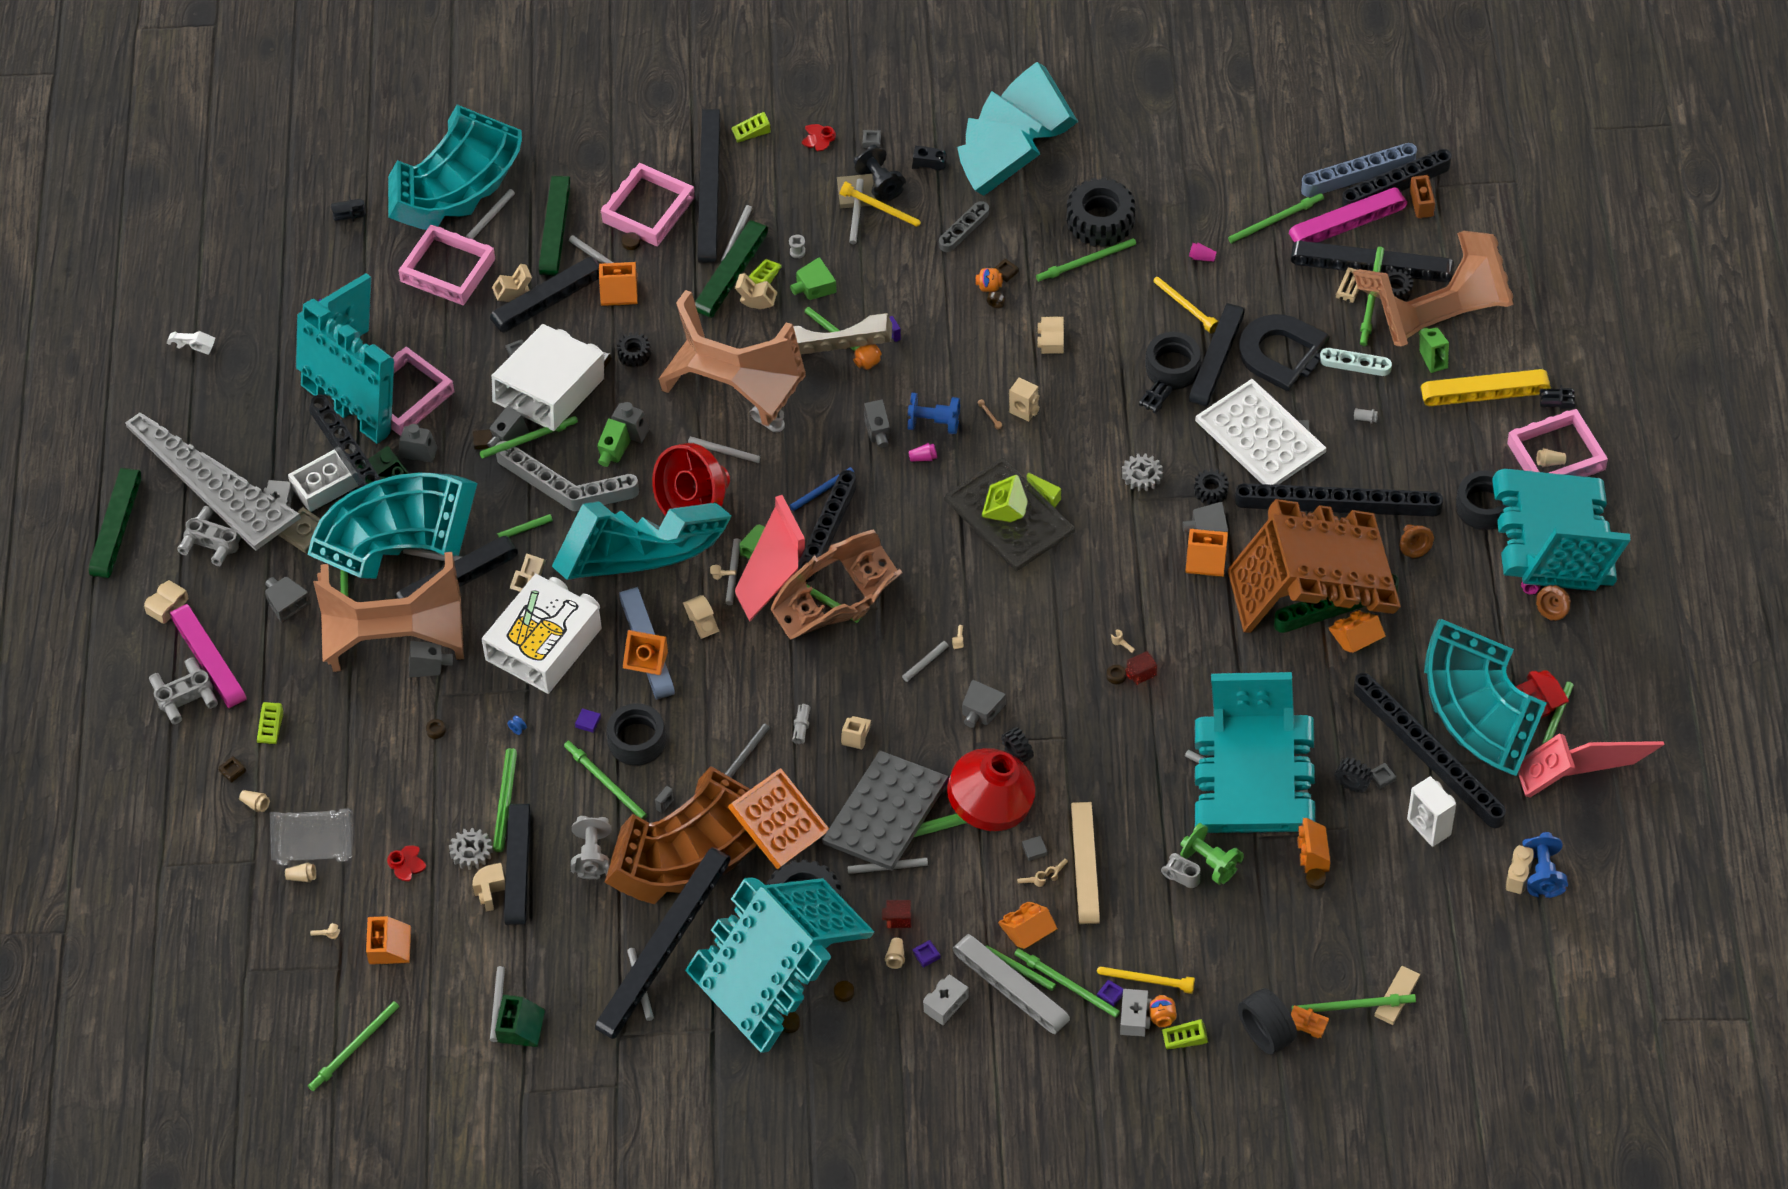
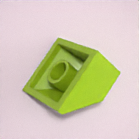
M1018 475L990 485L982 512L983 517L1012 522L1024 517L1028 501Z

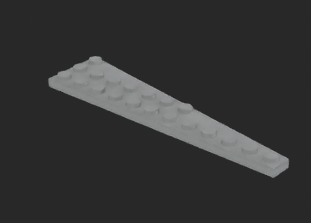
M138 413L125 422L127 428L255 551L301 519L298 512L283 503H279L271 495L263 493L257 486H252L243 477L238 476L235 472L205 453L197 451L191 444H186L180 437L172 435L166 428L159 426L158 423L144 414Z

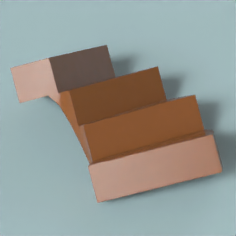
M710 766L699 778L694 796L660 821L649 823L632 814L621 826L605 883L638 900L656 904L666 892L681 893L711 847L731 857L730 863L723 873L725 875L735 868L757 845L728 808L732 802L750 789Z

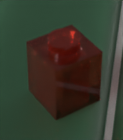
M1146 651L1127 660L1126 674L1129 679H1133L1135 684L1138 685L1157 676V664L1149 652Z
M886 900V908H882V919L886 920L887 928H911V900Z

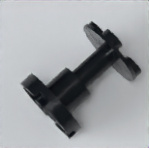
M871 145L861 155L854 158L855 171L860 175L873 173L872 195L880 202H883L882 200L885 199L891 201L903 192L904 188L902 186L904 183L906 184V179L899 171L889 172L888 169L882 168L881 166L886 160V151L881 147Z

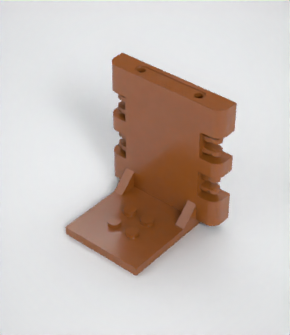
M1275 499L1268 510V521L1228 568L1243 631L1247 633L1252 632L1279 598L1287 595L1290 596L1292 601L1314 604L1319 603L1320 600H1326L1328 597L1329 601H1333L1335 606L1352 608L1354 604H1359L1361 601V604L1367 606L1369 611L1389 614L1396 613L1401 607L1374 513L1352 510L1346 518L1342 517L1339 522L1338 517L1333 515L1331 507L1319 505L1313 513H1308L1306 516L1305 512L1300 511L1298 502Z

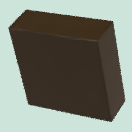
M1004 259L995 267L999 270V273H1002L1005 282H1008L1019 272V268L1007 259Z
M490 429L473 431L474 449L490 448L487 445L492 439Z
M234 756L218 767L219 772L231 783L246 772V768Z

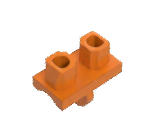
M1294 1005L1291 1016L1297 1031L1301 1030L1310 1033L1313 1037L1322 1038L1329 1018L1314 1013V1010L1311 1008L1306 1010Z

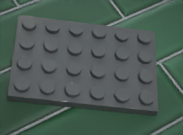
M879 751L823 837V844L892 871L948 784L949 777Z

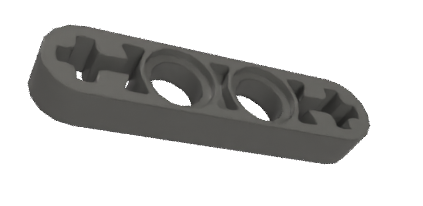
M979 201L964 213L940 236V250L943 252L954 250L989 216V205L984 201ZM967 219L974 220V222L971 224H968L965 221ZM962 230L963 233L958 235L955 234L954 231Z

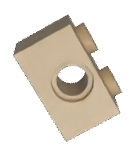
M1018 378L1009 390L1010 413L1028 422L1033 416H1036L1040 408L1038 406L1040 397L1038 395V386Z

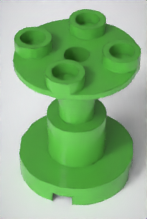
M1198 823L1190 837L1186 836L1182 840L1180 846L1183 849L1180 856L1187 859L1197 851L1207 858L1206 863L1215 869L1212 874V880L1218 885L1220 883L1225 884L1238 870L1235 866L1237 862L1241 864L1244 854L1237 848H1233L1227 853L1219 847L1213 849L1204 842L1208 827Z

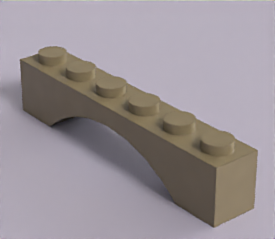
M887 313L870 315L850 328L830 333L813 332L801 326H793L800 354L891 342L892 322Z

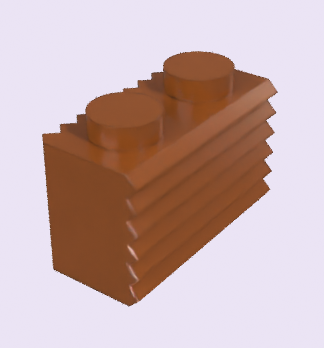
M1429 176L1412 177L1410 193L1416 217L1434 216L1436 203Z

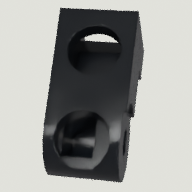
M915 145L912 169L927 167L934 170H942L945 168L947 154L940 149Z

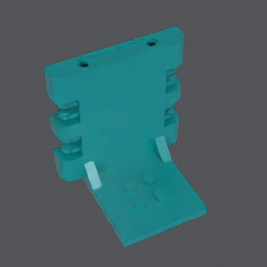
M365 273L320 301L311 299L303 304V311L297 314L296 369L301 372V386L314 396L318 394L332 396L336 413L343 418L349 414L357 415L358 420H360V431L378 444L391 431L394 359L375 344L370 346L368 344L363 345V341L360 339L361 335L369 331L371 276Z
M1501 469L1495 473L1492 478L1495 500H1502L1504 505L1510 506L1503 509L1504 513L1497 520L1499 533H1506L1508 538H1512L1507 541L1508 546L1501 553L1505 576L1522 577L1523 584L1557 585L1561 588L1596 591L1599 585L1613 586L1616 583L1615 562L1631 539L1630 534L1611 532L1610 523L1605 521L1603 516H1599V514L1604 513L1603 510L1607 505L1605 486L1602 479L1514 469Z
M1292 672L1211 674L1214 717H1199L1195 720V750L1199 749L1201 755L1214 757L1201 758L1199 764L1195 766V786H1199L1201 791H1214V793L1201 794L1199 796L1200 801L1195 803V827L1198 823H1202L1208 827L1207 833L1299 832V826H1302L1303 818H1308L1315 822V801L1311 800V794L1295 792V790H1307L1311 787V784H1315L1314 764L1310 763V758L1294 756V754H1307L1310 752V748H1314V719L1308 715H1294Z
M744 878L731 898L737 905L734 911L740 919L732 914L729 919H718L711 931L716 936L715 943L719 948L711 945L709 949L698 950L685 970L761 1053L770 1051L784 1029L782 1025L784 1018L779 1012L784 1015H788L789 1012H795L803 1001L804 995L802 992L804 987L798 980L807 985L810 981L817 980L830 960L831 955L825 948L832 943L871 938L874 933L869 925L823 878L764 885L756 878Z

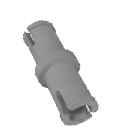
M806 704L798 705L797 718L794 720L793 725L795 729L792 741L796 744H803L805 742L806 729L809 728L808 717L811 707Z

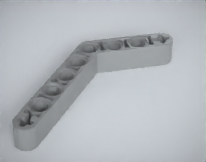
M500 441L496 445L502 444L507 441ZM516 446L496 453L497 462L572 511H579L582 504L599 501L606 505L632 499L639 494L638 479L633 474L576 486Z

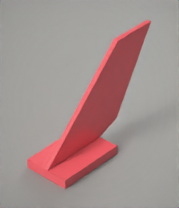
M783 495L775 497V508L735 588V594L749 622L796 573L798 562L805 549V538Z
M1558 734L1524 757L1518 775L1525 796L1531 798L1563 776L1633 765L1662 747L1664 742H1590L1569 750L1565 735Z

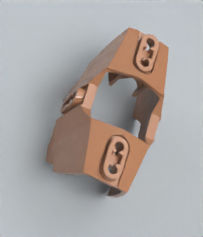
M874 529L851 536L842 542L830 545L829 551L818 558L814 555L808 563L785 583L771 606V611L790 639L826 625L848 621L851 618L853 621H856L868 612L870 606L882 590L903 572L901 569L897 570L882 548L880 539ZM840 560L865 598L851 606L846 604L839 605L824 614L822 611L825 606L818 607L810 594L813 588H807L805 581L816 572ZM878 562H883L884 567L880 566ZM792 618L791 623H786L784 619Z

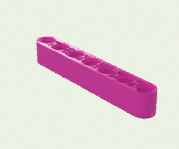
M1391 188L1297 224L1289 230V235L1294 242L1307 241L1318 243L1401 211L1406 207L1407 201L1398 188Z
M185 604L169 612L175 626L204 671L208 674L209 679L226 706L231 708L247 700L243 689L189 605Z

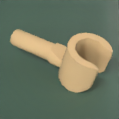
M712 565L710 567V573L716 580L725 575L737 574L736 570H721L719 565Z
M962 625L958 626L957 637L952 638L954 649L964 647Z
M1116 630L1118 637L1111 635L1114 645H1122L1132 653L1135 651L1123 639L1121 630Z
M1064 859L1056 867H1048L1045 871L1046 877L1050 873H1055L1051 879L1056 881L1058 879V872L1068 863V860Z
M1038 871L1035 877L1019 878L1018 884L1034 883L1036 886L1042 887L1046 882V879H1042L1046 873Z
M332 923L329 925L328 930L311 931L310 934L311 936L326 935L331 939H336L340 929H338L337 924Z

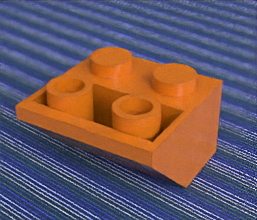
M636 262L599 264L601 306L637 304Z
M1190 529L1185 573L1224 577L1228 532Z
M1361 610L1351 613L1350 617L1346 619L1343 618L1335 621L1334 625L1328 627L1342 648L1352 653L1386 637L1378 615L1362 612Z
M1303 818L1302 826H1299V836L1297 837L1298 848H1301L1300 864L1304 866L1305 873L1315 868L1329 872L1330 855L1326 827L1308 818Z
M1032 902L1022 904L1019 910L1007 913L1003 916L1004 919L998 922L1017 947L1023 949L1057 929L1048 908Z
M388 916L368 917L366 954L369 964L410 963L411 926Z

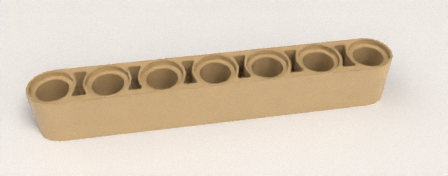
M1092 802L1071 803L1079 924L1100 923Z

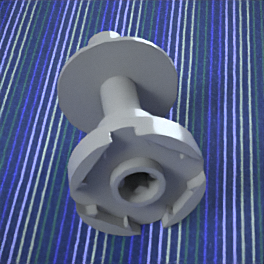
M579 816L572 825V832L577 837L585 839V845L581 847V854L574 856L571 860V872L573 874L574 872L578 873L580 878L599 879L601 874L605 873L607 875L611 860L606 855L601 854V847L597 845V840L605 838L611 833L612 827L609 824L608 818Z

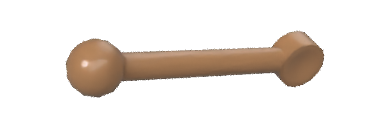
M979 400L978 406L985 410L995 423V428L1001 429L1002 423L995 419L985 406L984 400Z

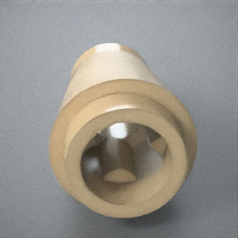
M1548 449L1537 452V464L1542 467L1566 463L1565 453Z
M243 790L239 796L240 801L256 812L266 811L270 803L269 798L264 793Z
M308 862L286 868V880L302 882L315 880V865Z
M893 938L886 953L885 961L890 968L898 969L905 962L903 940L900 938Z

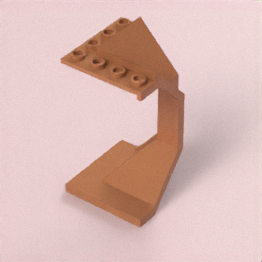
M1470 231L1457 233L1463 251V258L1448 286L1410 301H1403L1394 296L1387 273L1361 269L1353 271L1358 289L1381 299L1394 345H1407V338L1422 328L1456 315L1492 306L1508 307L1513 305V293L1508 287V276L1503 270V259L1498 252V241L1493 234Z
M685 290L676 302L687 340L659 377L662 391L669 393L681 375L693 372L733 386L757 407L762 424L769 426L776 419L778 412L785 406L788 398L795 392L797 385L804 379L806 374L793 324L786 322L778 335L771 341L742 349L734 348L705 338L692 292Z
M444 553L445 567L409 597L380 601L355 602L330 586L329 565H321V573H317L318 581H313L321 611L323 662H328V665L331 664L333 672L341 671L338 657L358 642L402 636H414L451 648L455 651L456 660L464 659L461 594L453 553Z

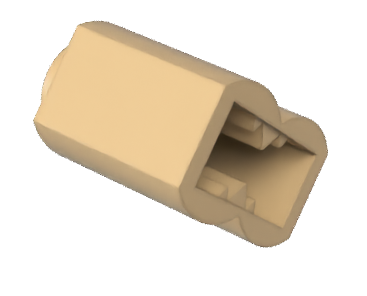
M1041 317V323H1038V334H1041V337H1038V348H1041V354L1064 353V317Z
M170 580L166 581L158 587L157 593L146 599L144 605L146 614L165 624L171 619L169 612L183 606L187 602V590Z
M1520 845L1515 848L1506 881L1507 891L1518 894L1524 892L1534 856L1532 848Z

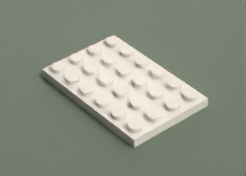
M1253 379L1198 414L1195 418V421L1262 484L1279 485L1326 453V447Z

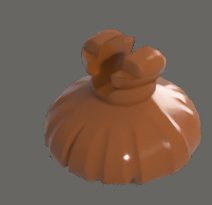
M1411 524L1405 526L1403 529L1405 532L1400 540L1402 553L1410 558H1417L1426 554L1432 548L1434 542L1432 531L1424 526H1414Z
M1548 585L1543 587L1538 593L1536 605L1541 615L1551 621L1560 620L1570 611V596L1563 588L1557 585Z

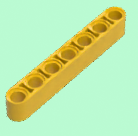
M1538 369L1428 381L1423 383L1420 388L1424 404L1427 406L1539 395L1540 389H1551L1547 371Z

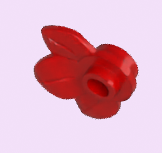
M820 124L807 125L805 129L809 135L802 141V144L808 148L815 147L816 151L825 150L829 143L835 140L836 132L830 126L823 127Z
M406 846L401 851L395 850L389 854L387 858L388 866L394 869L395 876L398 879L410 881L412 873H420L426 868L424 861L417 857L420 851L419 847Z

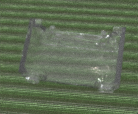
M346 808L340 809L338 812L336 810L303 813L270 812L271 860L277 861V865H287L289 861L336 858V862L349 861L348 858L352 857L353 810Z

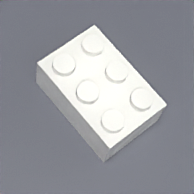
M335 449L288 474L293 491L310 512L358 487L357 482Z
M1431 776L1411 789L1407 820L1432 847L1451 835L1456 808L1455 799L1443 790L1442 785Z

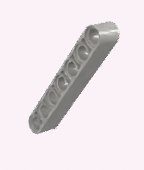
M970 934L963 937L953 947V952L960 960L1050 1033L1056 1034L1070 1021L1069 1015L1060 1006Z

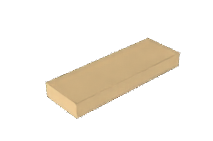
M1401 966L1384 997H1390V994H1398L1399 996L1410 995L1420 978V974ZM1405 1003L1391 1007V1005L1379 1006L1375 1012V1017L1393 1025Z

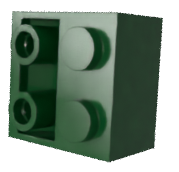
M386 446L368 459L381 479L409 474L389 446ZM362 465L357 467L358 469H364ZM365 480L367 484L373 482L372 480Z
M503 995L495 1028L497 1042L538 1047L545 1009L524 997Z

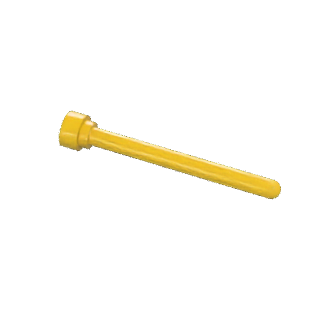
M846 181L839 194L844 197L853 196L914 226L921 224L919 219L855 190L852 184Z
M1159 277L1154 278V283L1203 322L1205 330L1211 334L1215 332L1219 323L1217 319L1207 317Z
M1099 967L1097 969L1099 975L1178 987L1184 993L1192 994L1195 978L1186 977L1180 980L1106 967Z

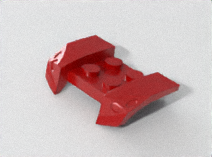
M1546 670L1529 672L1526 677L1528 681L1515 686L1520 691L1547 702L1541 718L1550 715L1555 708L1569 702L1557 679Z

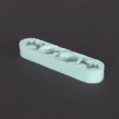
M1325 348L1320 353V363L1326 367L1386 376L1391 372L1392 362L1386 357L1333 348ZM1349 358L1351 362L1344 363L1342 359ZM1367 361L1370 364L1368 366H1362L1360 362Z

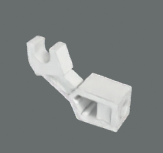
M201 331L194 334L173 332L170 334L166 344L171 345V342H175L179 349L185 344H189L192 349L209 355L215 337Z

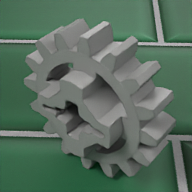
M1137 454L1136 458L1130 456V461L1125 460L1124 466H1122V479L1125 480V484H1131V489L1138 487V491H1141V488L1148 491V487L1154 489L1155 484H1160V479L1163 477L1162 465H1159V460L1154 461V456L1147 458V454H1144L1143 457Z
M471 828L470 832L463 829L462 835L457 832V839H451L452 845H449L450 857L454 860L455 865L460 863V868L463 869L466 865L468 870H471L472 866L475 865L478 869L480 863L486 865L485 859H491L490 853H493L492 841L488 838L487 833L482 835L481 829L477 832H474V828Z

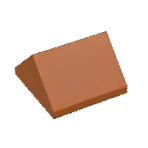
M628 630L623 668L661 675L668 654L666 637Z

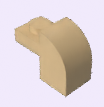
M520 264L513 276L500 275L492 286L497 301L510 302L529 291L528 283L532 277L527 265Z
M746 273L739 274L735 289L742 295L741 303L757 309H765L774 305L777 291L767 281L755 284Z
M526 554L521 571H515L510 588L521 592L535 573L541 576L546 560Z
M703 595L683 602L689 619L694 621L700 639L719 632L713 616V610Z
M855 716L847 718L842 729V745L862 750L865 746V738L870 729L871 720Z
M501 863L481 868L473 878L474 894L479 896L480 904H485L486 912L494 910L491 893L503 891L506 886Z

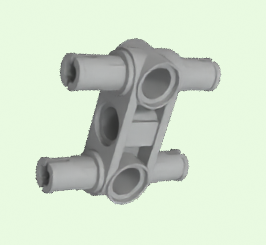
M204 506L197 517L191 518L186 522L184 538L177 549L182 555H187L193 544L217 550L211 558V562L216 566H221L227 555L238 550L241 536L232 528L209 522L208 520L213 515V509L209 506Z
M194 657L185 661L190 674L168 684H164L159 673L152 674L149 677L154 688V697L162 711L166 712L172 724H178L182 721L177 709L178 707L200 697L203 698L209 709L218 705L217 699L212 692L213 685L209 680L208 674L200 669Z

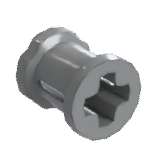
M801 235L791 236L789 238V245L791 246L790 255L793 258H802L805 255V238Z

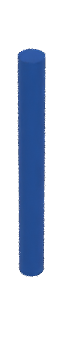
M849 467L848 469H846V470H851V471L854 472V470H853L851 467ZM839 474L790 504L791 510H797L832 488Z

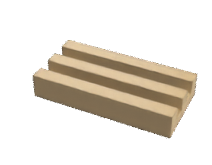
M1348 267L1337 291L1336 298L1340 299V297H1343V300L1347 301V299H1350V302L1354 303L1359 291L1356 284L1352 295L1350 294L1355 283L1354 274L1346 292H1343L1350 274L1356 271V269Z

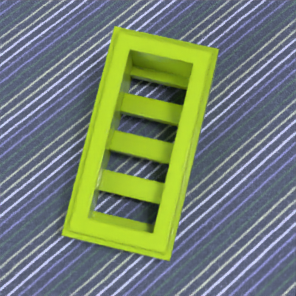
M765 112L757 114L731 128L737 143L771 132L770 123Z
M765 259L750 274L749 278L755 284L765 281L770 284L781 269V265Z
M1031 473L1027 474V487L1050 507L1055 508L1061 500V488Z
M263 702L257 743L277 744L284 712L282 704ZM264 733H273V736L263 735V734H264Z
M1202 1019L1162 1029L1166 1049L1209 1043ZM1199 1030L1200 1035L1196 1036L1195 1031ZM1190 1031L1192 1037L1188 1038L1187 1032ZM1179 1033H1182L1183 1035L1182 1040H1180ZM1170 1034H1174V1042L1171 1041Z

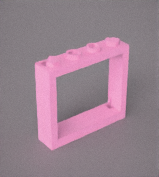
M639 163L636 168L631 170L628 178L622 181L620 188L612 194L609 202L602 207V222L625 233L634 232L639 235L641 240L658 246L695 199L694 186ZM641 178L679 194L653 229L615 212Z
M430 225L398 270L400 281L464 306L495 261L494 248L487 244L484 245L476 242L471 238L468 239L457 233L444 230L441 227ZM434 240L481 257L461 287L413 270Z
M408 347L398 351L393 357L394 373L409 362L438 383V385L401 417L397 418L392 414L391 429L400 436L405 426L419 423L454 393L453 381Z
M1577 409L1565 411L1560 415L1551 416L1543 421L1533 422L1528 426L1520 429L1516 428L1509 432L1507 444L1524 471L1539 472L1523 446L1522 441L1571 424L1575 426L1593 457L1549 473L1587 477L1606 470L1608 458Z

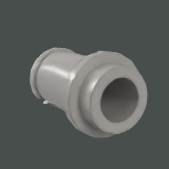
M1355 408L1354 420L1369 421L1370 424L1377 422L1378 411H1375V409L1371 411Z

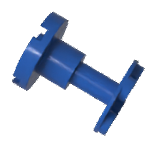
M911 393L910 403L912 405L908 406V416L911 419L908 420V430H914L916 418L918 417L934 419V423L948 424V434H957L960 398L952 397L950 406L936 405V408L918 406V393Z
M1544 832L1538 837L1523 840V846L1533 849V857L1538 858L1539 863L1535 866L1536 873L1527 880L1529 894L1534 897H1539V894H1545V898L1563 894L1566 891L1565 887H1568L1567 876L1562 872L1556 871L1555 864L1550 861V856L1559 853L1562 849V841L1557 837H1553L1552 833Z

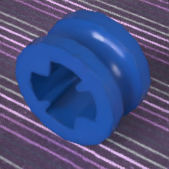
M514 716L512 718L513 721L509 720L507 724L515 734L520 735L527 726L520 717Z

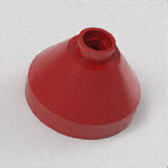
M684 443L667 448L657 459L652 476L654 496L665 516L668 510L673 508L717 503L719 506H722L726 489L730 483L728 471L720 465L710 451L695 443Z
M982 748L965 754L956 762L948 780L947 793L952 808L968 824L982 830L1002 831L1015 827L1027 816L1034 801L1035 784L1030 771L1018 758L1002 750Z

